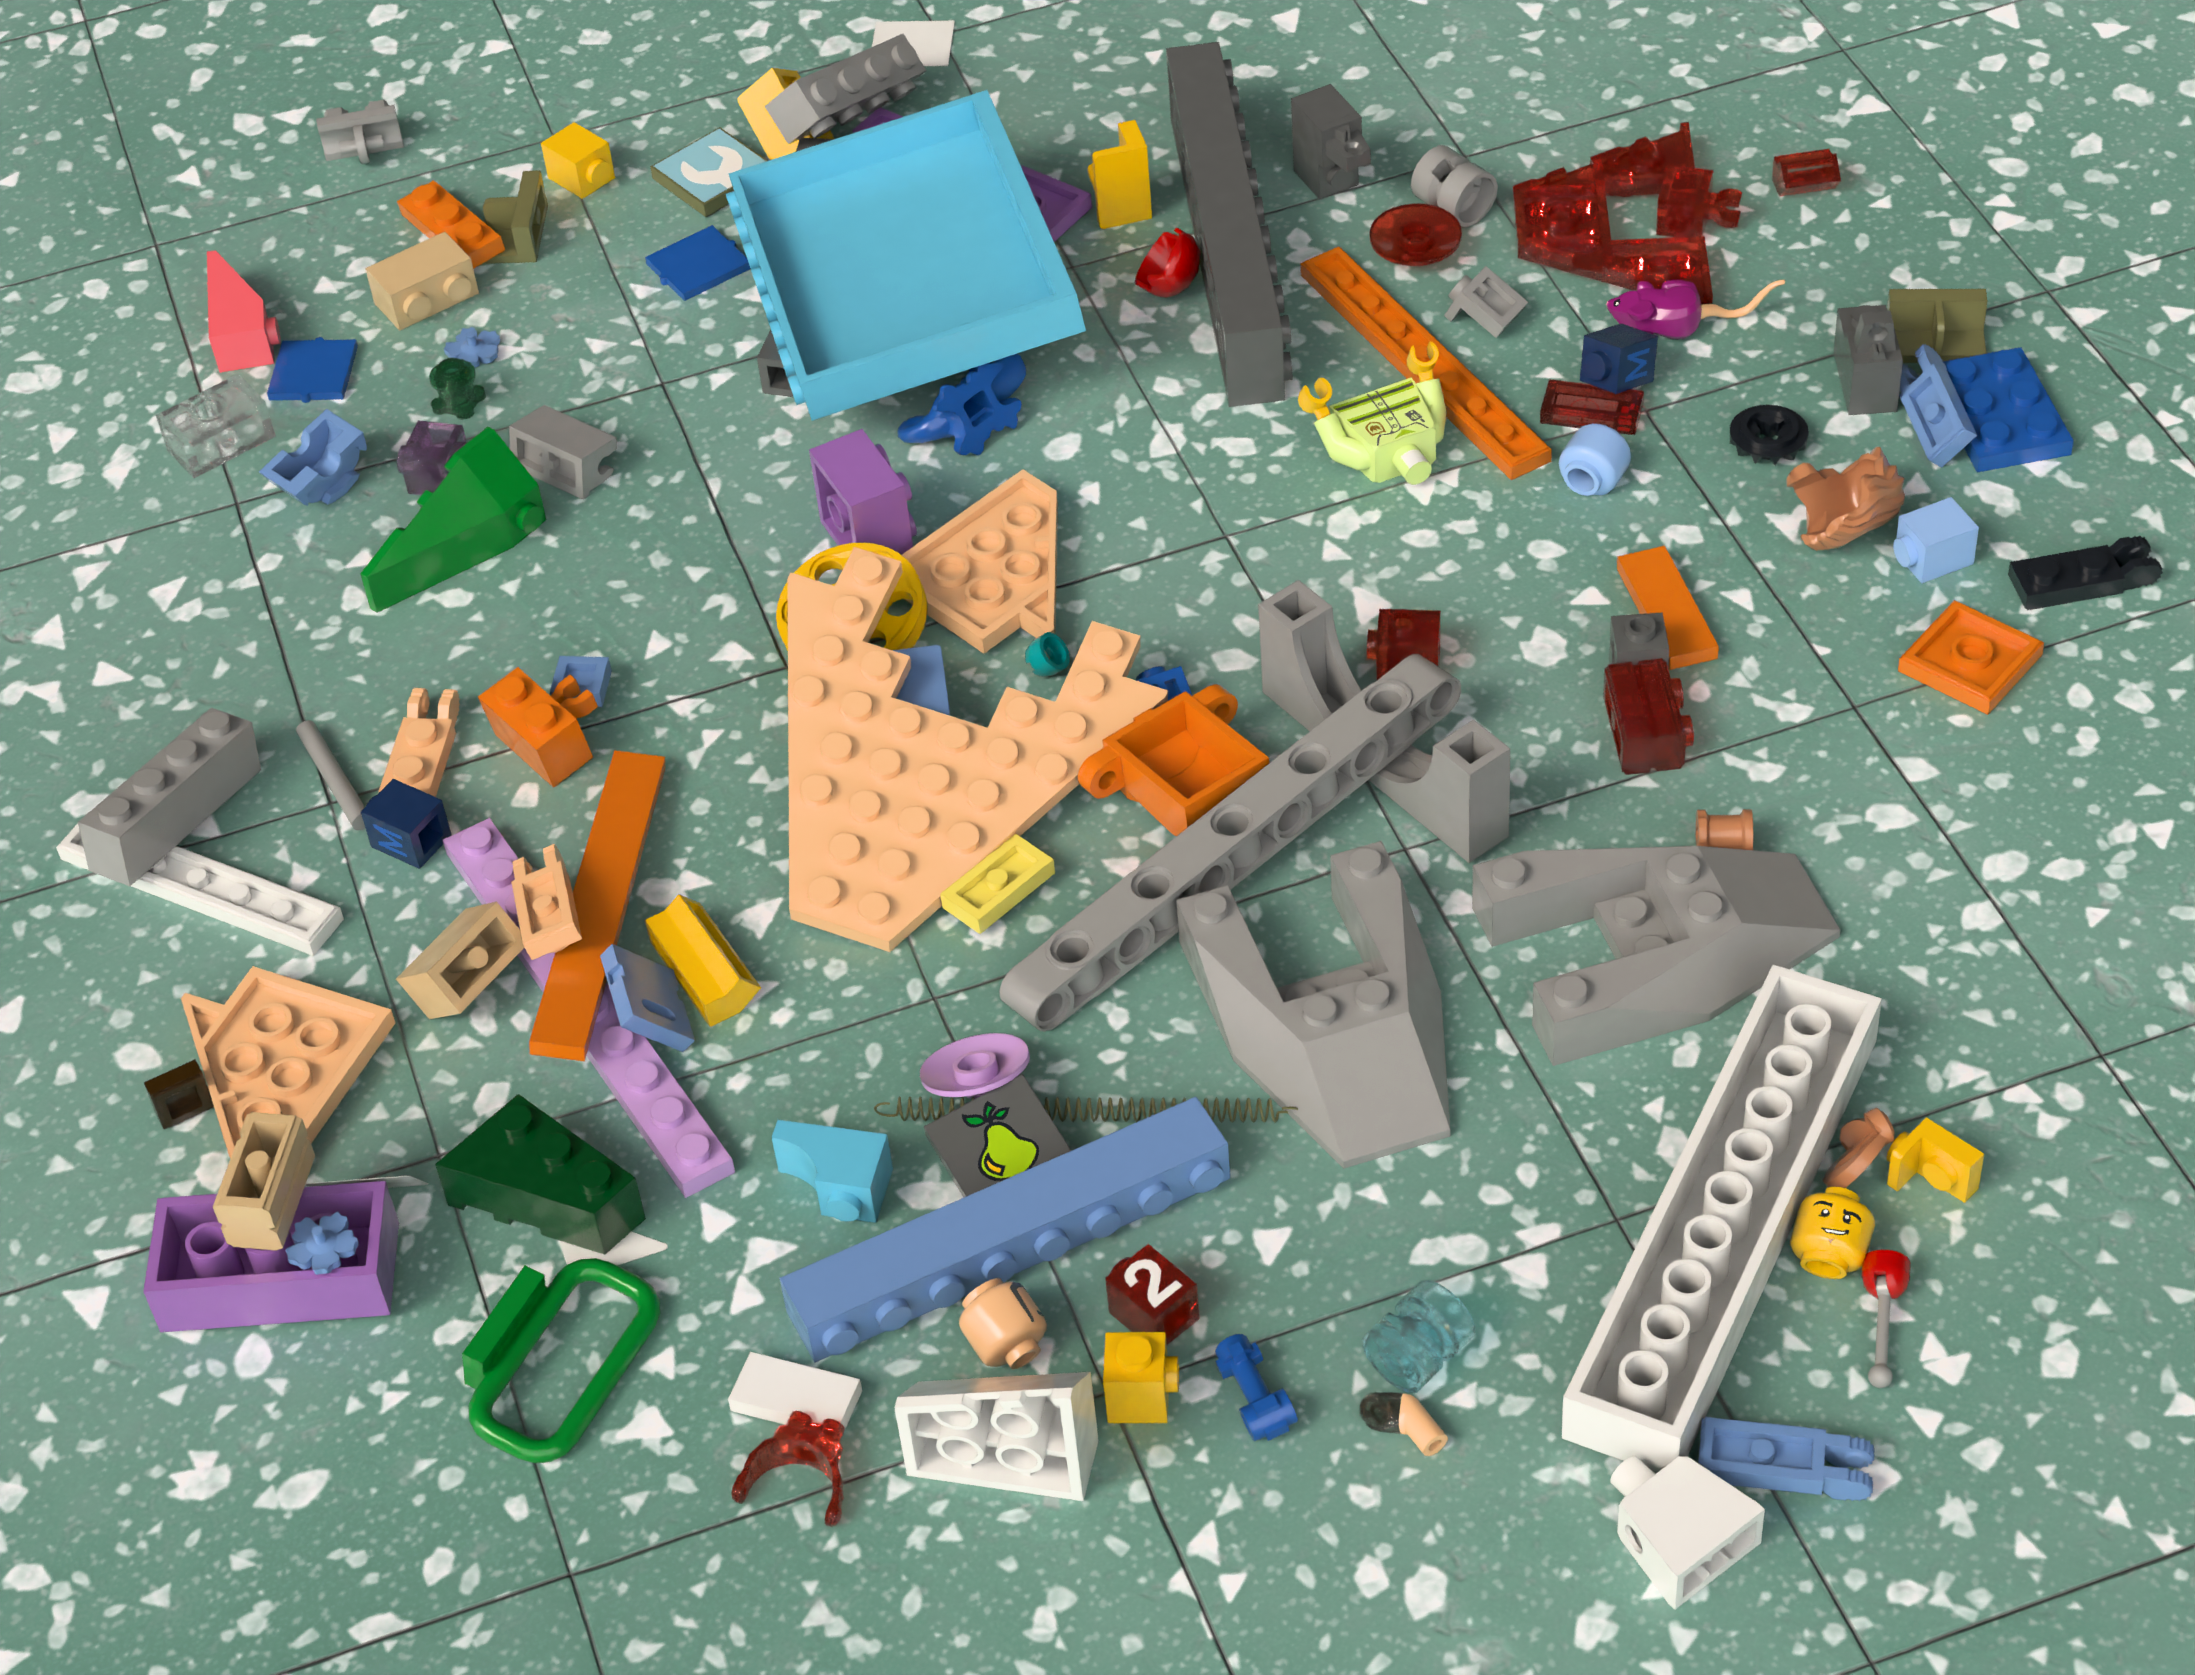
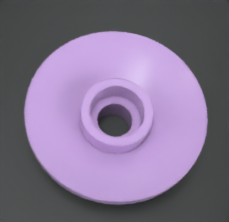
M990 1033L970 1036L952 1042L929 1056L920 1069V1079L923 1087L935 1095L944 1097L966 1096L969 1099L972 1097L976 1099L991 1090L1005 1085L1021 1074L1030 1060L1029 1049L1022 1039L1009 1034Z

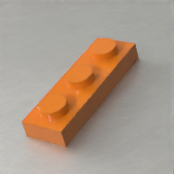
M434 180L426 185L415 188L412 193L397 201L402 216L428 238L446 232L471 258L473 269L505 251L501 236Z

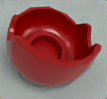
M1179 228L1174 230L1179 235L1164 232L1160 235L1142 261L1135 277V284L1158 297L1168 298L1180 294L1190 286L1199 271L1201 251L1192 235Z

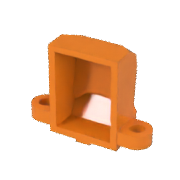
M1213 684L1192 696L1185 691L1154 710L1150 708L1134 717L1132 723L1103 739L1104 748L1089 756L1081 765L1078 772V782L1086 791L1098 799L1106 798L1120 790L1127 799L1139 802L1174 836H1178L1270 762L1267 755L1228 725L1236 715L1238 701L1235 696L1221 685Z

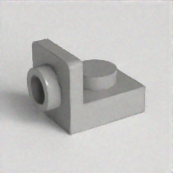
M1485 266L1473 279L1465 275L1448 295L1454 302L1444 316L1452 322L1464 310L1497 338L1523 311L1528 301Z

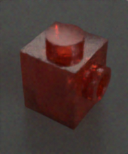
M1379 609L1378 628L1368 629L1367 660H1376L1377 680L1412 654H1419L1439 667L1441 610Z

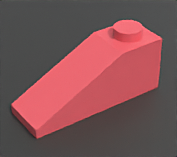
M216 250L208 251L209 340L219 373L274 364V345L281 344L276 317L268 318L263 299Z

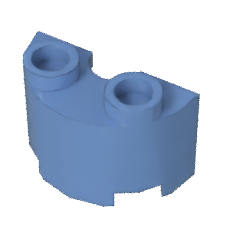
M325 409L303 430L301 446L296 451L287 453L281 450L259 473L269 482L304 505L308 506L309 503L319 501L327 505L332 504L344 496L359 478L360 474L354 471L359 460L360 450H367L364 433L330 410Z

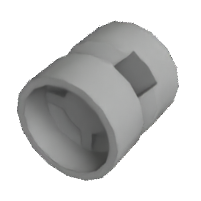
M1445 145L1436 146L1424 154L1416 165L1411 179L1412 193L1432 208L1439 209L1443 215L1461 227L1472 226L1486 216L1495 201L1498 189L1496 178L1475 163H1469L1464 156Z

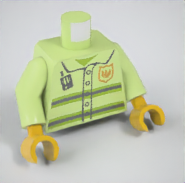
M1429 342L1427 346V355L1430 361H1419L1415 356L1414 345L1411 347L1407 357V367L1413 374L1419 376L1420 383H1415L1411 377L1330 405L1329 409L1326 404L1332 396V387L1326 379L1320 377L1314 384L1315 391L1320 399L1313 397L1307 385H1304L1298 396V404L1303 411L1315 413L1317 421L1313 423L1333 461L1355 470H1360L1372 482L1377 483L1402 475L1409 484L1416 485L1424 482L1429 477L1432 470L1431 465L1436 460V444L1441 442L1444 436L1447 415L1440 379H1434L1432 372L1439 356V350L1433 342Z

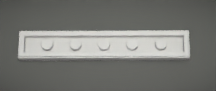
M77 824L56 848L61 860L89 870ZM175 846L131 885L139 890L312 956L317 953L344 920L341 909L338 906Z

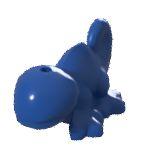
M1014 354L971 368L959 384L955 386L949 384L942 385L939 388V394L933 402L930 412L927 415L914 416L905 420L898 427V438L905 443H926L941 438L955 437L954 450L957 454L966 455L972 453L980 455L984 450V442L990 438L992 430L1000 432L1004 429V426L1012 429L1017 427V413L1021 410L1022 403L1017 398L1009 397L1017 390L1026 376V366L1021 356Z

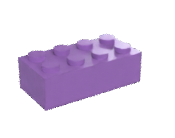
M386 1181L304 1187L284 1247L278 1251L239 1248L227 1244L221 1230L222 1224L218 1222L213 1209L217 1194L157 1198L143 1292L160 1333L386 1316L391 1314L399 1220ZM336 1212L348 1218V1230H352L354 1237L358 1239L359 1245L353 1256L340 1258L341 1265L333 1269L330 1273L316 1275L312 1266L304 1270L299 1266L289 1263L285 1250L295 1245L292 1235L295 1232L296 1222H301L305 1217H308L319 1226V1221L323 1216H331Z

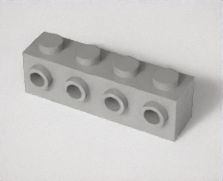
M903 33L794 81L764 107L789 145L810 134L815 139L835 127L837 122L841 126L846 125L860 116L863 110H866L868 114L872 113L889 102L891 97L894 102L902 99L916 89L913 81L927 70Z
M210 708L78 821L89 871L131 886L259 773L261 767L252 722Z

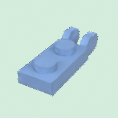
M1923 344L1915 351L1923 373L1918 376L1912 368L1903 364L1900 381L1901 394L1899 396L1930 462L1942 468L1970 443L1977 434L1949 377L1947 368L1942 362L1943 360L1933 348Z
M1705 1417V1419L1702 1418L1698 1464L1732 1486L1822 1495L1823 1491L1836 1500L1850 1499L1852 1501H1860L1871 1497L1873 1481L1869 1473H1864L1863 1470L1857 1471L1855 1468L1862 1469V1467H1868L1869 1464H1872L1875 1448L1874 1444H1870V1441H1866L1865 1438L1828 1434L1826 1429ZM1825 1460L1828 1461L1829 1463H1831V1464H1832L1833 1466H1835V1467H1832V1466H1824Z

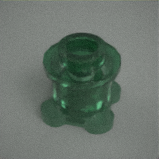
M447 358L431 370L429 374L430 384L438 393V398L431 401L432 411L435 414L442 415L446 413L455 415L460 420H465L474 415V408L478 402L486 398L484 387L474 385L473 383L476 378V372L470 362L458 358Z

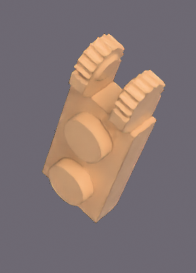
M412 689L407 703V718L403 717L378 792L392 779H396L436 797L456 735L454 727L460 705L458 691L454 689L443 690L442 697L438 703V719L426 718L430 705L427 689Z
M555 844L543 848L546 867L535 872L531 864L524 857L512 861L515 880L511 881L522 943L531 960L548 953L559 952L569 944L582 939L570 877L566 871L564 860Z

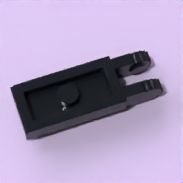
M2134 535L2132 538H2119L2110 547L2103 545L2010 562L2008 576L2024 608L2028 611L2123 594L2124 590L2140 588L2143 585H2152L2153 582H2157L2158 578H2161L2160 575L2163 572L2156 558H2147L2151 552V547L2145 537L2140 535L2136 537Z

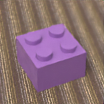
M860 429L809 449L820 522L838 546L848 543H874L888 547L901 555L913 547L912 537L917 535V529L907 505V501L912 499L911 488L902 472L895 473L891 468L887 453L881 444L874 445L864 430Z

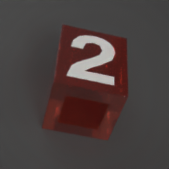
M1149 1244L1132 1257L1120 1260L1113 1267L1110 1274L1105 1277L1109 1313L1131 1332H1165L1166 1344L1168 1345L1200 1319L1197 1284Z

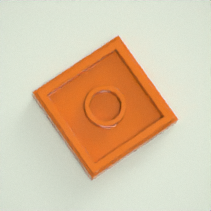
M1954 600L1899 658L1898 672L1988 715L2043 655L2044 642Z

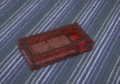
M1549 379L1540 409V423L1581 428L1584 425L1595 423L1609 426L1620 434L1636 435L1644 404V391L1630 389L1615 394L1590 384Z

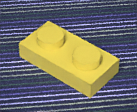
M1014 834L940 894L942 908L981 934L1055 874L1054 859L1019 835Z

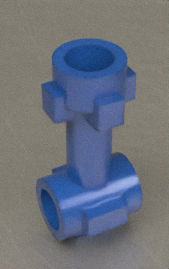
M1235 1334L1221 1341L1215 1350L1218 1360L1215 1362L1223 1379L1231 1376L1235 1377L1249 1403L1239 1408V1412L1252 1440L1255 1442L1266 1437L1269 1441L1290 1431L1289 1425L1298 1421L1296 1412L1283 1388L1273 1393H1270L1256 1367L1258 1363L1263 1361L1262 1353L1256 1342L1251 1344L1244 1334Z

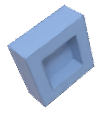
M559 656L550 695L554 692L559 682L568 675H572L576 679L581 693L586 689L593 694L598 707H603L612 673L609 657Z

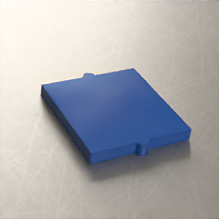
M713 225L645 257L646 264L660 277L661 284L668 285L684 301L750 270L747 257L737 249L736 242L734 240H727Z
M318 337L315 340L282 341L267 391L268 400H301L303 403H308L310 400L344 399L358 349L357 340H324V338Z

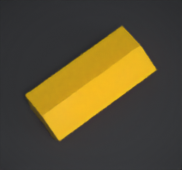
M678 894L664 911L645 919L650 943L666 966L674 970L676 980L709 1027L740 1013L761 989L758 982L701 903Z

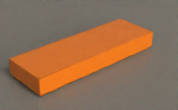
M1665 545L1617 556V571L1639 613L1663 612L1669 645L1668 669L1673 670L1718 659L1719 646Z

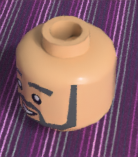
M995 1278L981 1284L965 1297L962 1302L964 1311L959 1318V1325L962 1333L983 1364L990 1367L1008 1364L1014 1370L1028 1364L1040 1353L1041 1348L1038 1342L1044 1336L1047 1324L1043 1314L1022 1284L1011 1281L1003 1283L1000 1278Z

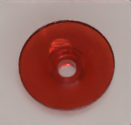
M1421 203L1404 204L1386 210L1373 221L1369 232L1370 244L1379 256L1392 263L1405 266L1430 265L1448 258L1458 249L1462 239V228L1457 218L1443 208Z

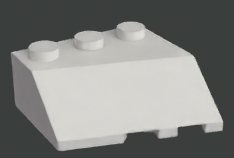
M1091 1372L917 1382L897 1397L894 1408L907 1476L1084 1501L1099 1441Z

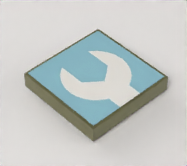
M719 127L655 163L650 168L652 179L703 216L708 217L729 204L726 194L734 191L729 173L768 160Z

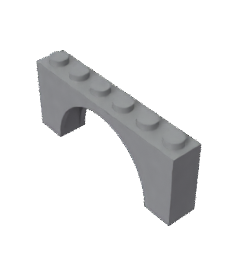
M1297 580L1258 604L1262 689L1266 696L1311 731L1362 690L1357 684L1339 644L1332 606L1300 580ZM1475 720L1470 721L1433 745L1432 755L1424 753L1411 745L1369 779L1370 782L1468 863L1509 837L1510 748Z

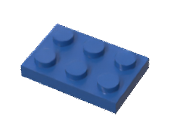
M2021 347L1943 361L1977 434L1964 447L1977 473L2072 454L2074 440Z

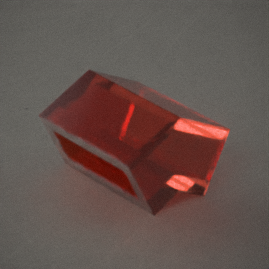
M1830 149L1774 156L1772 181L1779 197L1835 189L1841 182L1837 154H1832ZM1822 165V168L1788 172L1791 169Z

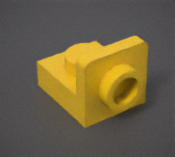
M1926 1117L1910 1134L1906 1131L1902 1132L1891 1144L1886 1156V1160L1890 1162L1887 1185L1895 1191H1899L1918 1173L1934 1188L1946 1191L1965 1203L1979 1189L1984 1153Z

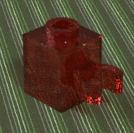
M1668 165L1658 197L1656 235L1702 241L1708 219L1714 220L1722 227H1738L1741 211L1730 210L1726 207L1739 208L1742 192L1736 189H1724L1718 193H1712L1714 170Z

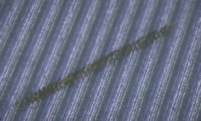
M900 1096L898 1097L896 1114H883L877 1111L878 1106L889 1105L890 1102H882L874 1107L876 1113L887 1117L898 1116L900 1111L903 1121L907 1120L909 1112L914 1121L918 1119L920 1111L924 1121L928 1120L930 1112L934 1120L939 1119L941 1111L942 1115H945L942 1096L940 1097L937 1118H935L932 1097L929 1098L926 1119L921 1096L919 1097L916 1118L913 1115L911 1097L908 1098L905 1119L902 1113ZM953 1097L950 1098L949 1113L955 1110ZM961 1097L960 1107L965 1105L964 1097ZM1048 1097L1045 1098L1044 1108L1047 1110L1052 1121L1055 1120L1058 1110V1115L1062 1122L1066 1119L1067 1111L1071 1121L1074 1122L1077 1118L1078 1108L1083 1122L1087 1119L1088 1111H1090L1092 1121L1095 1122L1098 1118L1099 1109L1104 1122L1108 1120L1110 1109L1114 1122L1119 1119L1120 1109L1123 1120L1127 1122L1130 1117L1131 1107L1133 1118L1136 1122L1140 1119L1141 1110H1143L1144 1119L1147 1118L1143 1097L1140 1099L1137 1119L1132 1097L1129 1101L1127 1118L1124 1113L1123 1099L1119 1098L1116 1119L1111 1097L1108 1100L1105 1118L1100 1097L1098 1098L1095 1119L1093 1117L1090 1097L1087 1099L1084 1119L1079 1097L1076 1102L1074 1118L1071 1113L1069 1097L1066 1098L1063 1119L1058 1097L1055 1101L1053 1118H1051ZM1153 1097L1151 1098L1148 1117H1150L1152 1114V1108L1154 1115L1156 1114L1155 1100ZM1164 1097L1161 1100L1160 1112L1163 1111V1108L1166 1110ZM1216 1097L1211 1119L1214 1120L1216 1106L1221 1123L1225 1119L1226 1109H1228L1229 1119L1233 1123L1236 1118L1237 1107L1240 1120L1244 1122L1249 1106L1250 1118L1253 1123L1257 1119L1259 1108L1261 1119L1264 1123L1268 1118L1269 1106L1274 1123L1277 1122L1279 1113H1288V1111H1278L1276 1117H1274L1272 1100L1269 1098L1264 1119L1261 1099L1258 1098L1253 1119L1251 1101L1247 1098L1244 1117H1242L1240 1100L1237 1098L1232 1119L1229 1099L1226 1098L1221 1119L1219 1101ZM1175 1098L1172 1099L1171 1107L1176 1105ZM1205 1098L1203 1102L1204 1109L1206 1108V1111L1210 1116L1208 1099ZM1291 1106L1282 1107V1110H1283V1109L1298 1110L1297 1107H1291Z

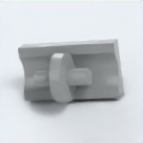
M385 100L369 102L365 110L350 113L342 107L328 109L325 111L324 117L316 119L326 161L359 156L361 164L370 163V153L404 147L395 106H389Z

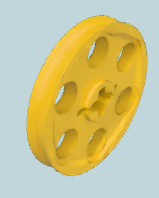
M848 543L816 554L794 572V574L818 581L820 576L827 570H843L854 547L901 561L902 574L870 639L883 638L886 640L884 648L900 650L913 648L920 638L927 618L926 594L916 570L898 552L874 543ZM786 583L779 597L776 621L779 634L788 651V585ZM909 599L913 601L912 608L904 615L892 616L888 614L889 607L897 600Z

